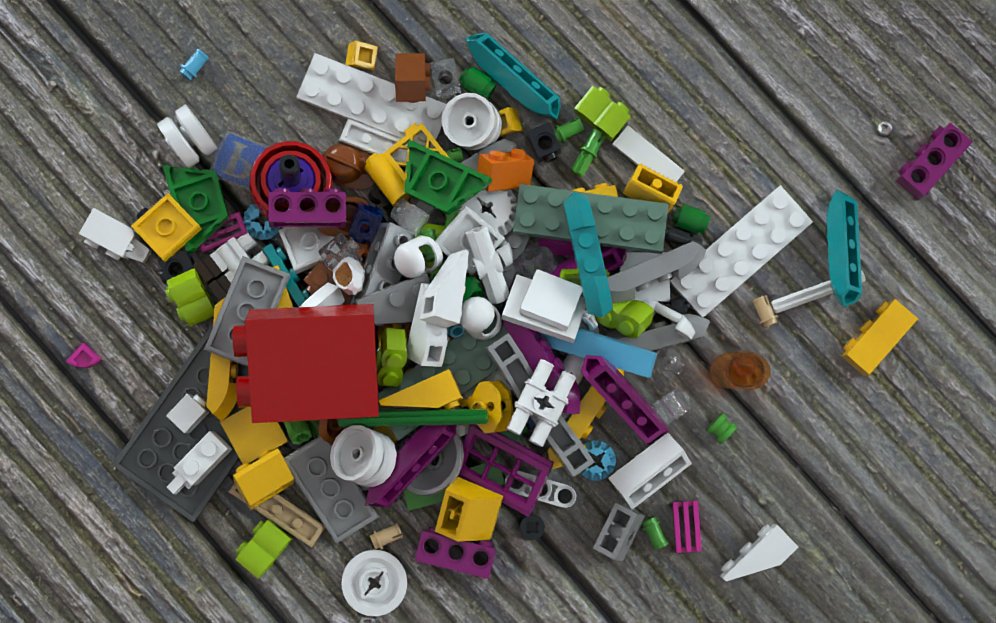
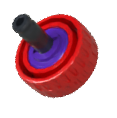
M284 141L266 148L265 151L259 154L250 171L249 186L256 208L269 220V192H274V189L286 188L289 189V192H300V189L311 188L315 192H325L326 189L333 188V180L329 164L326 163V159L318 150L298 141ZM280 202L275 206V210L278 212H285L289 208L288 204ZM306 202L300 208L304 212H311L315 207L312 203Z

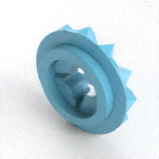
M250 204V207L244 212L243 221L247 232L259 240H267L277 235L281 227H269V221H266L265 230H263L261 224L255 222L256 219L260 218L261 213L255 204Z
M602 441L585 443L586 450L591 454L598 456L604 453L603 458L600 460L604 469L595 465L589 469L587 467L580 473L585 478L595 481L603 480L610 476L616 466V455L612 448Z

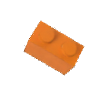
M511 149L509 152L492 150L490 153L479 154L477 171L489 176L493 180L485 188L487 191L518 189L520 184L530 185L534 159L525 154V151L521 149Z

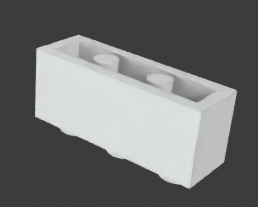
M666 433L643 452L636 455L634 459L621 469H618L608 479L633 510L692 463L684 449L669 433Z

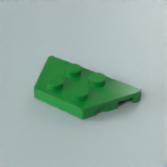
M408 141L409 160L406 162L407 178L405 180L404 192L448 215L489 186L493 181L489 176L414 141Z
M163 165L171 196L202 228L185 244L187 253L192 254L230 219L219 177L216 171L203 169L199 171L195 168L185 167L183 169L175 168L171 165Z

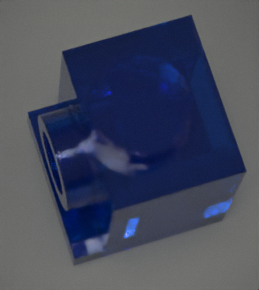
M358 202L349 226V235H352V240L360 244H366V241L373 242L378 226L383 218L382 209ZM363 224H367L369 226V229L367 230L361 228L360 226Z

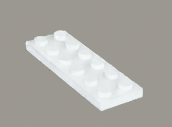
M316 53L312 58L296 97L302 102L343 118H350L401 139L406 136L404 131L411 125L423 123L436 141L443 127L442 114L447 105L427 96L426 101L416 103L396 102L395 84ZM421 132L414 137V142L426 147L427 137Z
M780 185L709 246L699 265L690 274L682 279H678L675 276L670 280V284L685 298L686 302L690 303L691 308L700 317H704L813 221Z

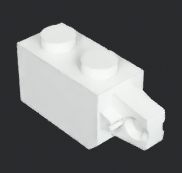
M95 208L92 209L79 232L80 235L86 237L84 240L86 244L96 249L99 245L106 248L105 254L118 261L120 257H123L126 260L130 258L145 263L151 254V250L139 241V234L135 230Z
M209 431L174 467L175 471L172 474L175 478L167 488L173 494H177L184 486L190 489L192 486L198 485L233 448L215 431Z

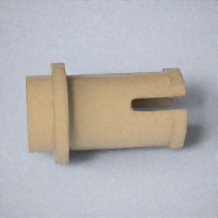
M767 295L752 301L761 320L759 322L760 325L768 328L778 323V315L774 314Z
M398 523L379 532L375 530L373 531L374 534L370 535L375 549H383L384 545L403 538Z

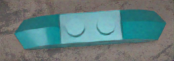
M478 33L465 37L468 49L477 65L485 73L487 72L495 82L504 87L524 108L540 117L548 119L558 118L561 108L560 97L488 33Z
M837 189L830 201L827 213L829 279L837 301L843 307H847L858 302L862 295L858 206L854 198Z
M573 192L563 202L584 301L588 314L603 317L613 309L595 221L588 197Z

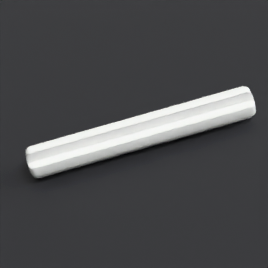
M861 270V277L863 283L866 281L863 271ZM830 280L771 301L770 304L773 312L777 314L832 294Z

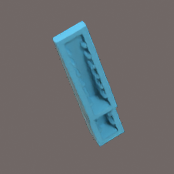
M580 327L574 344L540 332L542 337L545 336L553 349L585 358L586 355L602 356L618 369L650 378L657 356L655 352Z

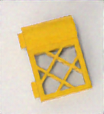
M414 123L404 131L406 136L387 151L379 155L374 153L365 161L364 169L393 207L402 205L411 197L404 192L405 180L407 178L406 169L404 172L400 167H406V163L396 162L392 157L399 149L408 150L406 161L408 162L409 148L405 145L409 140L414 141V137L423 132L427 137L426 148L449 158L423 123L420 125ZM430 143H432L435 148H430Z

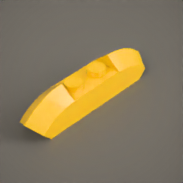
M225 298L215 305L213 326ZM211 353L206 407L222 422L237 402L236 383H233V379L238 376V363Z
M618 369L619 372L624 376V370ZM592 385L581 400L580 414H572L566 422L579 440L581 437L583 439L588 437L593 429L590 424L595 416L600 419L607 409V406L604 405L606 400ZM549 447L547 450L548 458L554 462L552 469L562 467V464Z

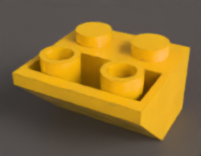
M278 448L273 451L271 449L264 451L258 456L259 460L252 464L247 462L235 470L236 474L233 475L235 486L250 510H253L294 484V478Z
M457 477L445 490L435 532L457 542L490 540L503 496Z

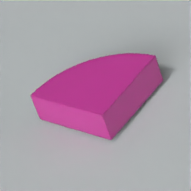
M82 343L66 362L76 367L89 368L99 364L103 359L87 344Z

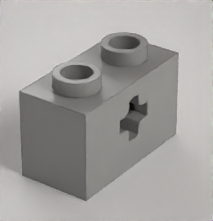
M615 503L593 549L613 560L623 561L645 516L623 504Z

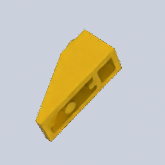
M448 369L379 400L381 406L388 408L433 410L445 408L447 410L459 407V402L464 400L452 371Z

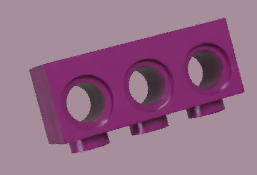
M951 122L944 128L940 125L930 135L933 140L928 145L923 143L914 153L917 156L912 163L907 161L898 171L901 175L897 178L896 182L917 200L927 194L973 143ZM944 137L951 139L952 147L945 145ZM928 155H933L936 158V165L929 163ZM912 172L920 176V183L912 180Z
M286 188L274 189V192H269V227H346V192H340V189L335 188L326 189L325 192H315L311 188L300 189V192H289V189ZM280 202L288 204L289 208L285 212H278L275 210V206ZM309 202L315 208L311 212H304L300 207L303 203ZM331 202L337 203L340 209L337 212H329L326 209L327 204Z
M429 526L428 531L422 530L415 561L489 579L496 551L495 547H491L492 542L487 540H478L477 543L471 541L457 542L435 532V527ZM430 538L437 540L439 543V549L434 553L428 552L425 548V542ZM452 545H460L463 548L464 554L461 558L455 559L451 557L449 549ZM477 551L487 553L488 561L485 564L479 565L474 561L473 557Z

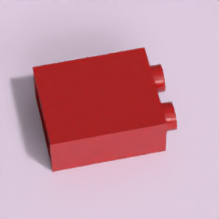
M374 304L249 310L245 318V325L233 326L234 356H247L249 376H237V404L239 408L251 407L252 423L379 417Z

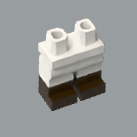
M246 233L238 239L232 237L215 252L192 266L204 282L209 284L207 286L216 298L221 301L227 295L242 256L265 265H269L271 261L263 251L253 258L249 255L248 251L255 247L257 242L251 234Z

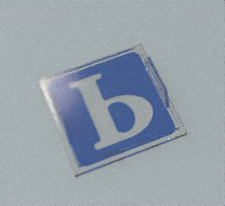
M226 130L209 170L216 171L220 180L250 191L249 181L252 165L257 160L259 154L269 146Z

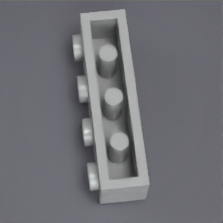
M391 222L379 223L363 267L365 279L362 284V291L353 295L350 305H356L355 299L399 283L402 274L397 270L394 263L395 251L401 244L414 239V233ZM375 324V327H383L384 324Z

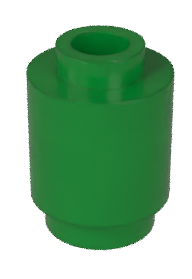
M474 66L470 70L466 68L459 78V81L462 82L461 88L469 93H476L487 100L497 86L493 82V78Z
M683 203L681 208L676 207L672 221L676 222L675 227L694 234H704L710 220V215L705 214L706 211Z

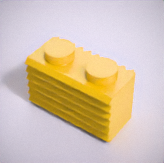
M641 163L629 178L623 194L632 199L669 204V213L675 205L683 186L682 184L678 185V182H674L673 179L669 180V177L665 178L664 175H660V172L652 171L651 168H647V166H643Z

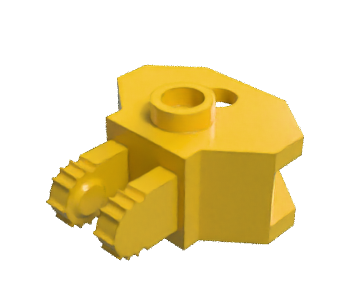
M501 380L479 382L473 395L459 402L460 407L469 406V409H487L488 422L486 424H477L484 433L507 431L506 428L514 414L511 391ZM502 401H504L506 404V408L504 410H502Z

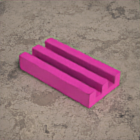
M240 212L230 215V219L223 225L235 220L238 221V224L215 232L200 246L202 253L219 248L232 237L238 239L248 233ZM241 229V232H238L236 234H233L231 236H228L226 238H223L221 240H218L205 246L206 242H209L211 240H214L216 238H219L221 236Z
M698 501L672 502L676 553L701 552ZM688 506H692L695 546H691ZM678 507H683L686 547H681Z

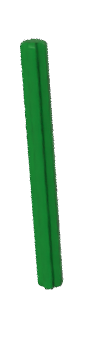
M487 409L379 411V417L337 419L339 427H350L352 425L374 427L486 424L488 422Z

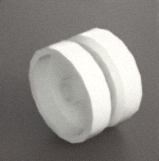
M463 93L455 96L447 103L442 114V126L445 135L451 142L467 151H481L495 143L501 133L502 120L499 111L486 98L476 93Z
M185 104L175 111L176 118L182 126L178 127L170 117L164 118L157 123V126L176 156L180 157L188 168H191L199 162V155L193 146L196 145L207 156L218 148L199 120Z
M352 425L343 429L336 437L330 453L331 466L337 476L365 487H375L384 483L391 476L397 457L395 445L390 437L362 425Z

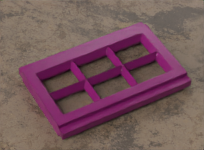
M472 424L463 442V464L457 477L502 495V503L529 517L554 462L499 432L484 433L477 424ZM477 437L494 446L489 458L472 449ZM499 449L517 458L512 471L494 461ZM469 454L487 463L482 475L464 466ZM522 461L540 470L534 483L517 474ZM491 466L510 475L505 487L486 478ZM514 478L532 487L527 500L509 490Z

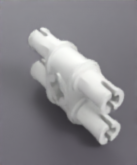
M540 359L531 379L525 381L526 385L518 402L515 401L514 403L516 410L506 428L516 435H521L529 416H536L539 421L529 441L540 447L544 446L552 427L558 425L557 421L565 405L569 403L567 396L576 380L574 375L562 371L554 390H546L544 385L554 365L543 359ZM535 399H543V403L549 408H539L540 404Z

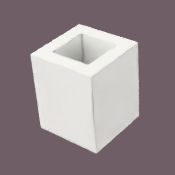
M186 394L166 416L182 432L190 434L210 411L205 407L207 402L198 394L195 396Z

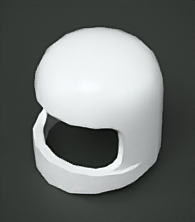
M419 236L401 244L394 255V263L397 270L408 278H416L426 272H432L437 267H440L443 261L441 248L432 238L427 236ZM424 244L431 246L434 252L435 262L432 268L425 267L424 257L419 250V247Z
M471 297L462 304L460 323L473 338L488 340L500 332L502 327L501 315L497 308L487 299ZM495 311L497 315L496 326L490 333L484 334L482 331L487 329L493 322Z

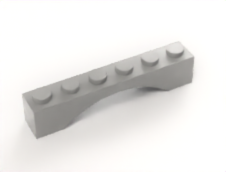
M507 333L484 349L519 399L526 385L525 381L531 379L533 372L510 334ZM535 399L540 404L539 408H549L543 403V399ZM530 415L534 424L537 425L539 421L537 417ZM560 415L557 421L558 425L552 427L546 442L568 475L574 477L595 462L582 442Z

